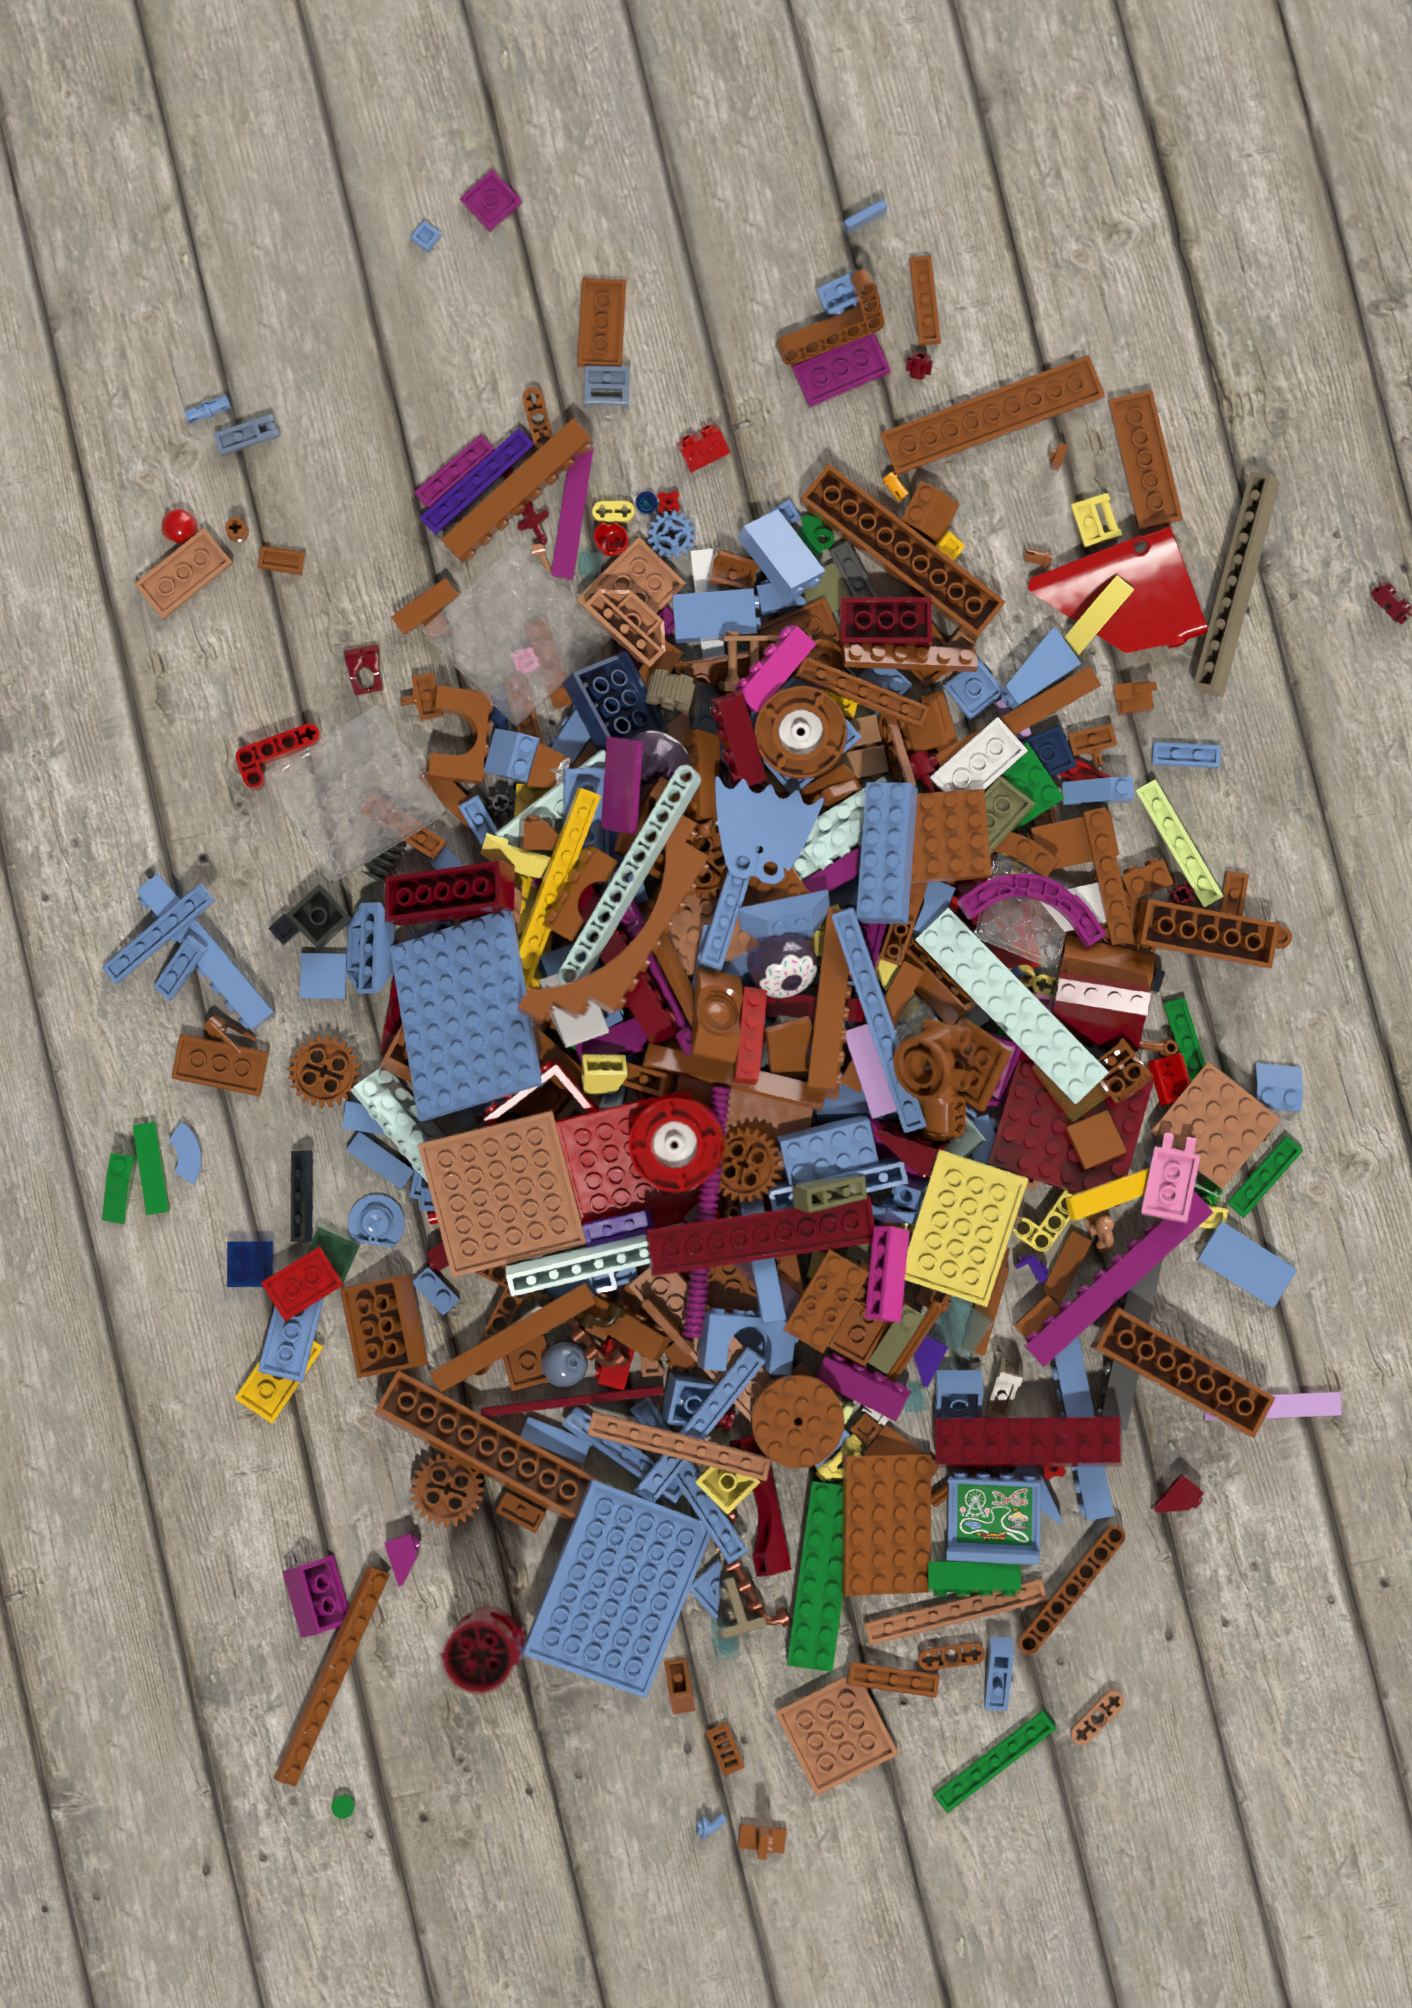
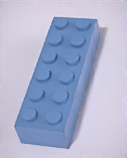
M866 783L856 918L863 923L908 924L918 789L912 783Z

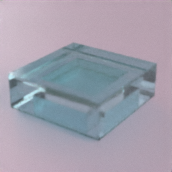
M580 551L578 575L599 577L601 575L603 554Z

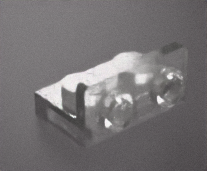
M913 995L909 999L894 1028L899 1044L910 1037L920 1034L922 1026L927 1019H935L931 1007L917 995Z

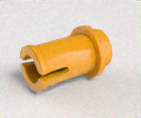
M891 472L882 479L884 482L883 486L888 487L898 502L907 496L909 492L897 478L898 474L895 475Z

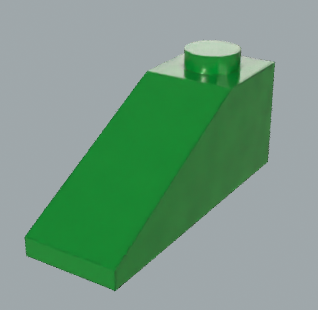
M116 1153L110 1154L102 1221L125 1225L137 1157Z

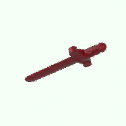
M510 468L503 474L505 480L515 472L513 468ZM530 501L522 513L525 521L518 523L517 528L519 531L533 529L537 539H539V543L546 545L547 537H545L541 524L549 517V513L543 510L537 514Z

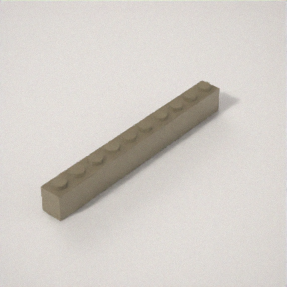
M1250 472L1193 684V687L1202 694L1224 696L1280 482L1271 474Z

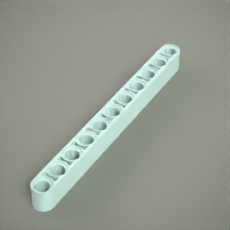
M682 765L674 773L559 970L558 979L562 985L568 983L567 978L572 972L575 973V978L572 981L574 982L588 976L700 785L701 777L692 767ZM692 773L691 780L684 782L686 774ZM680 793V799L677 802H672L673 796ZM668 813V819L661 823V816ZM657 833L656 840L649 843L650 835ZM641 853H645V859L638 863V856ZM629 873H633V879L626 883V876ZM618 893H622L621 900L615 903V895ZM606 913H610V919L603 923V916ZM598 932L597 941L591 943V936ZM586 952V960L580 963V955Z

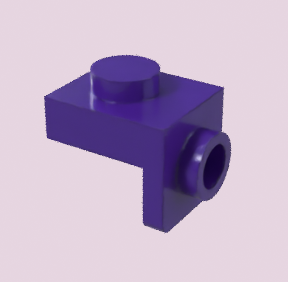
M1026 1253L1016 1259L1018 1263L1013 1265L1015 1269L1028 1264L1038 1283L1048 1280L1046 1274L1049 1271L1043 1261H1038L1036 1255L1030 1256L1029 1253Z

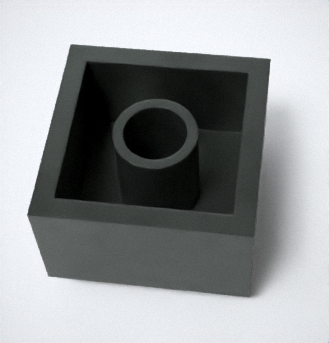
M320 884L286 914L318 950L322 949L352 921V918Z

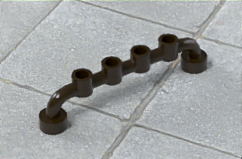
M521 1260V1261H517V1262L505 1264V1266H506V1265H510V1264H514V1263H518V1262H523V1261ZM541 1290L518 1295L520 1298L531 1301L532 1297L540 1300L539 1306L542 1308L558 1299L556 1296ZM610 1302L607 1309L610 1316L606 1319H602L589 1311H583L575 1317L580 1318V1325L592 1329L594 1325L607 1328L614 1325L619 1318H624L627 1309L619 1304Z

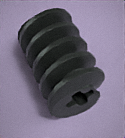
M385 832L383 835L387 841L379 840V844L383 848H374L378 856L370 855L369 858L373 864L365 863L368 872L362 871L380 883H385L384 875L392 876L391 871L388 869L389 867L397 868L393 860L401 861L402 858L398 852L406 853V849L402 846L404 843Z

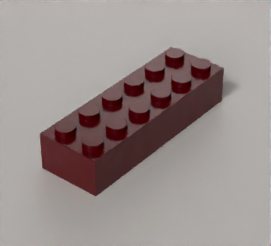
M502 861L385 877V922L398 926L486 915L500 911H515L514 865Z

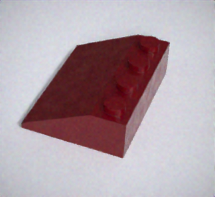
M1059 971L1051 1014L1081 1043L1113 1048L1124 1038L1131 1048L1138 1052L1151 995L1150 986Z

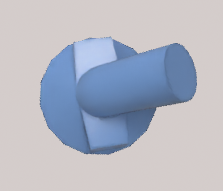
M722 1813L712 1823L705 1817H701L700 1821L696 1822V1834L700 1835L701 1840H705L709 1834L717 1831L727 1819Z

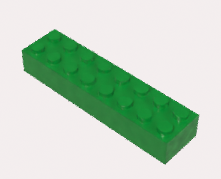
M811 1480L787 1654V1666L833 1672L843 1601V1484Z

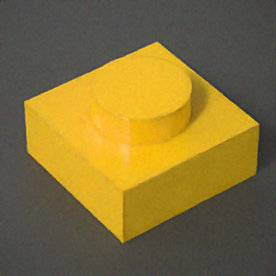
M949 531L944 534L935 547L955 561L965 548V545Z

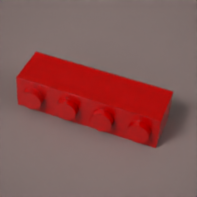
M744 987L743 1001L739 1015L741 1037L735 1061L733 1083L756 1085L759 1080L767 990L749 987Z

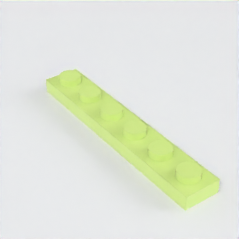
M1156 779L1135 791L1136 795L1191 889H1194L1193 893L1202 908L1222 898L1223 895Z

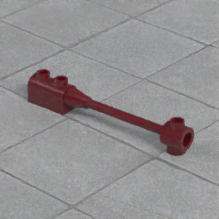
M927 750L909 756L908 759L914 779L922 778L927 793L937 792L933 781L930 779V775L935 772L934 767L938 766L934 753L928 754ZM987 878L962 880L953 886L955 888L954 892L957 898H960L988 880ZM995 902L972 919L968 920L965 915L970 929L997 918L996 912H999L1000 908L998 903Z

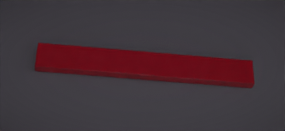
M662 1385L488 1406L481 1409V1415L483 1417L658 1396L664 1395V1388Z

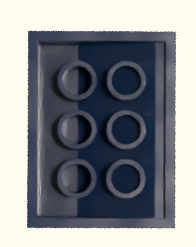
M627 651L573 672L562 682L598 752L601 749L606 752L607 737L644 741L636 736L646 731L661 733L668 731L656 705L645 702L647 688Z

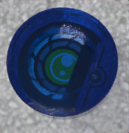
M648 491L640 493L635 500L636 509L643 515L654 513L658 506L656 496Z

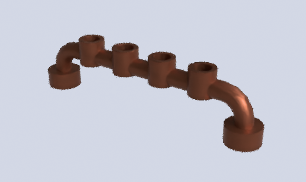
M575 1316L572 1320L569 1319L562 1323L563 1325L569 1323L573 1328L570 1336L575 1342L579 1343L582 1341L587 1348L583 1350V1353L590 1361L596 1359L598 1363L607 1368L615 1367L618 1364L624 1366L630 1361L629 1354L620 1346L611 1352L612 1358H606L602 1353V1348L592 1340L589 1332L585 1330L586 1327L580 1325Z
M734 1509L728 1515L724 1512L731 1524L738 1521ZM714 1542V1545H715L717 1551H718L719 1554H720L721 1551L719 1550L718 1546H717L716 1543ZM739 1558L731 1564H728L727 1561L724 1562L730 1574L735 1572L739 1579L735 1582L739 1593H746L750 1601L746 1602V1606L751 1615L756 1613L759 1618L765 1617L767 1625L782 1624L785 1627L792 1623L791 1617L784 1606L776 1610V1616H769L766 1613L762 1601L757 1596Z

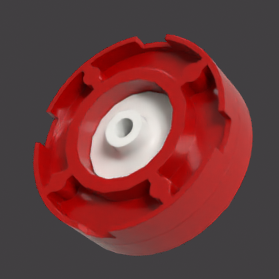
M670 1098L648 1106L641 1112V1115L632 1126L629 1135V1154L635 1170L650 1184L664 1191H685L705 1183L718 1170L725 1151L724 1133L717 1117L705 1105L688 1098ZM676 1141H677L678 1144H679V1147H678V1148L675 1146V1142H676Z

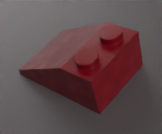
M885 1119L875 1131V1135L911 1170L924 1178L931 1177L939 1150L947 1152L950 1144L949 1140L934 1141L924 1138L922 1131L918 1129L904 1133L900 1123Z

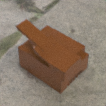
M1135 681L1113 685L1117 716L1152 711L1154 709L1152 691L1157 690L1156 681Z

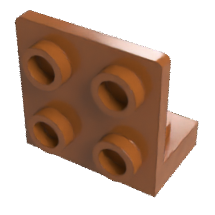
M546 1080L543 1085L538 1086L513 1105L511 1109L521 1117L553 1110L556 1120L557 1116L572 1098L551 1081Z

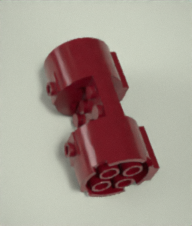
M482 1606L469 1611L459 1621L447 1639L443 1652H440L441 1665L444 1666L449 1679L457 1687L470 1693H487L497 1689L507 1680L514 1665L522 1661V1647L527 1638L525 1623L518 1624L511 1615L498 1607Z

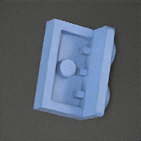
M857 270L815 289L826 314L836 316L845 312V307L851 304L853 307L856 306L851 277Z

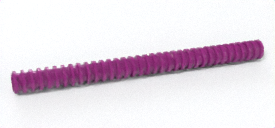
M714 1086L711 1087L713 1094L710 1095V1098H712V1101L709 1102V1105H711L710 1110L719 1120L724 1136H726L725 1129H727V1125L725 1124L728 1121L726 1115L729 1114L727 1107H730L728 1100H731L729 1093L732 1090L727 1087ZM720 1166L715 1174L702 1184V1188H699L701 1195H698L700 1202L697 1203V1205H700L699 1209H697L699 1215L696 1216L698 1222L716 1219L714 1218L717 1215L715 1208L718 1207L716 1200H719L717 1193H720L718 1186L721 1185L719 1179L722 1177L719 1175L720 1171L722 1172ZM709 1268L692 1270V1274H689L691 1281H688L690 1288H687L689 1295L686 1296L688 1299L686 1306L688 1308L685 1310L687 1316L684 1317L686 1324H683L685 1331H682V1335L686 1337H703L701 1330L704 1329L702 1323L705 1320L702 1318L705 1315L703 1310L706 1308L704 1302L707 1301L705 1294H708L706 1287L709 1286V1283H707V1279H710L708 1272L711 1269Z

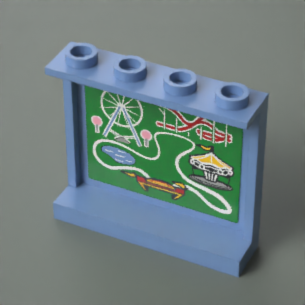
M954 1471L953 1474H949L947 1560L1039 1565L1042 1478L1036 1477L1035 1474H1023V1477L1013 1476L1012 1473H1000L999 1476L990 1475L989 1472H977L976 1475L967 1474L966 1471Z

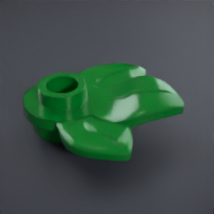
M803 515L801 518L803 529L796 531V533L814 557L817 558L822 550H827L833 545L834 534L830 529L823 527L819 518ZM825 536L827 537V541L825 543H821L819 541V537Z

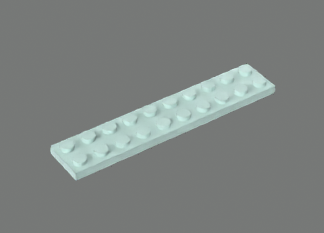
M949 908L915 939L1075 1104L1109 1073Z

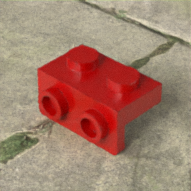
M711 424L702 427L700 432L693 436H684L676 444L691 473L731 453L721 430L716 425Z
M1182 1053L1148 1062L1150 1072L1153 1074L1154 1086L1160 1106L1175 1102L1191 1083Z

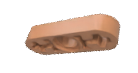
M1108 1690L1073 1725L1070 1735L1076 1744H1088L1123 1708L1124 1697L1117 1690ZM1109 1696H1118L1117 1702L1119 1704L1117 1706L1112 1704L1108 1708L1111 1711L1108 1715L1100 1705L1103 1703L1106 1707L1110 1703ZM1095 1711H1101L1104 1715L1103 1721L1099 1724L1091 1721V1715ZM1087 1720L1088 1723L1095 1729L1091 1731V1729L1088 1728L1085 1731L1086 1738L1083 1739L1080 1737L1079 1739H1077L1076 1737L1078 1734L1076 1730H1084L1087 1727V1725L1083 1722Z

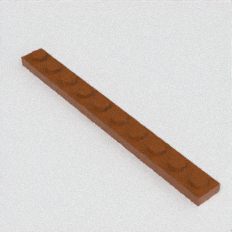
M370 1565L367 1566L274 1775L276 1781L296 1787L388 1581L390 1573Z

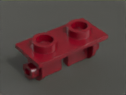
M1382 581L1379 584L1380 590L1376 587L1370 592L1373 596L1372 599L1382 609L1389 603L1391 607L1386 613L1395 623L1399 622L1402 625L1408 619L1405 615H1412V605L1405 598L1401 600L1395 594L1397 590L1389 582L1385 584Z

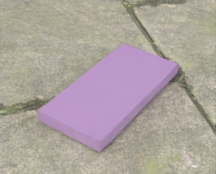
M868 1024L847 1030L846 1042L872 1119L897 1111Z

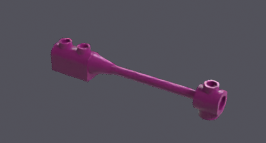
M618 893L615 895V903L621 900L622 893ZM634 898L619 922L625 935L632 942L646 924ZM651 953L648 958L651 961L649 968L681 1031L676 1034V1038L685 1056H692V1027L688 1026L653 953Z

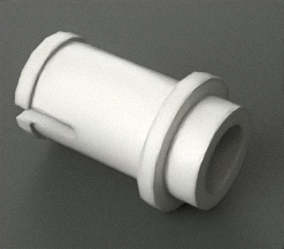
M866 1406L861 1410L877 1420L879 1425L885 1426L889 1420L886 1416Z

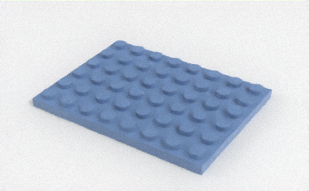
M512 911L488 914L390 947L419 1121L430 1120L543 1085L532 1020L517 1011L519 1003L526 994V986Z
M590 1479L522 1647V1654L646 1698L711 1537L702 1521Z

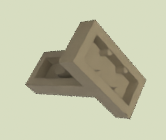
M1000 1357L998 1373L985 1410L986 1416L1008 1418L1017 1388L1021 1385L1023 1379L1022 1362Z
M734 1577L720 1582V1596L722 1600L726 1601L728 1607L726 1615L728 1621L732 1622L733 1626L717 1632L719 1641L767 1626L765 1617L747 1622Z

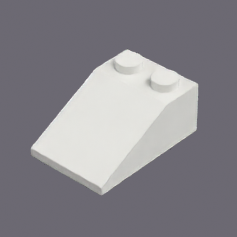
M572 972L571 974H569V976H568V978H567V979H568V983H570V982H572V981L574 980V978H575V973H574V972ZM558 974L539 980L540 989L562 985L559 982ZM589 1001L588 1003L591 1006L585 1016L580 1015L578 1020L556 1007H552L555 1009V1012L551 1019L565 1047L609 1033L600 1007Z

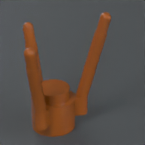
M217 1015L212 1016L203 1027L208 1032V1037L215 1041H219L218 1039L222 1038L238 1055H241L242 1052L225 1035L227 1031L225 1026L253 1041L257 1040L255 1036L229 1022L224 1016L221 1019Z

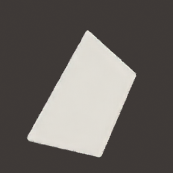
M1098 883L1067 889L1073 895L1076 894L1088 906L1100 924L1106 922ZM1041 902L1065 932L1074 930L1063 915L1051 906Z

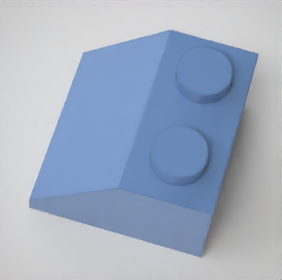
M865 668L858 676L862 680L905 696L912 687V684L897 669ZM865 707L873 715L876 714L877 719L879 718V712Z
M495 728L483 772L527 784L540 738Z
M1255 1063L1253 1097L1270 1110L1301 1112L1303 1098L1301 1067Z
M982 1370L936 1371L935 1418H981L984 1392Z
M670 1372L661 1416L667 1424L685 1426L717 1383L692 1374Z

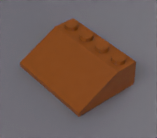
M411 1274L340 1289L357 1379L428 1364Z

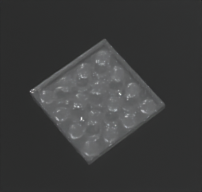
M998 853L994 856L991 867L992 878L988 880L1015 873L1042 875L1030 866ZM1052 875L1048 876L1049 879L1062 884V887L1065 889L1077 887ZM1024 897L1003 899L980 912L975 936L978 939L1053 970L1058 967L1066 932L1040 901Z

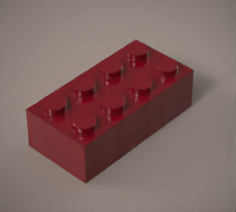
M841 597L840 648L843 647L844 643L931 647L932 597Z

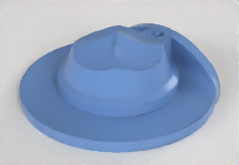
M370 1195L362 1198L354 1205L349 1214L348 1228L351 1239L354 1242L386 1247L396 1246L405 1229V1217L402 1209L393 1199L387 1196Z

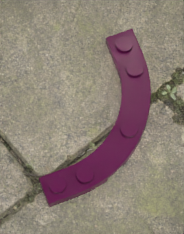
M1015 873L995 877L981 883L956 900L969 920L990 905L1003 899L1014 897L1035 899L1051 906L1063 915L1085 947L1091 946L1106 935L1094 914L1076 894L1073 895L1062 887V884L1040 875Z

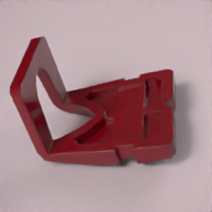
M375 644L364 646L361 649L354 648L343 651L355 695L382 691L384 689L380 674L379 645ZM363 667L371 670L374 674V684L369 688L362 687L356 678L358 672Z

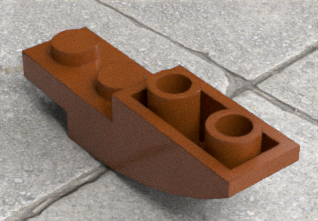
M911 883L908 924H890L879 957L880 960L898 966L902 965L928 883Z

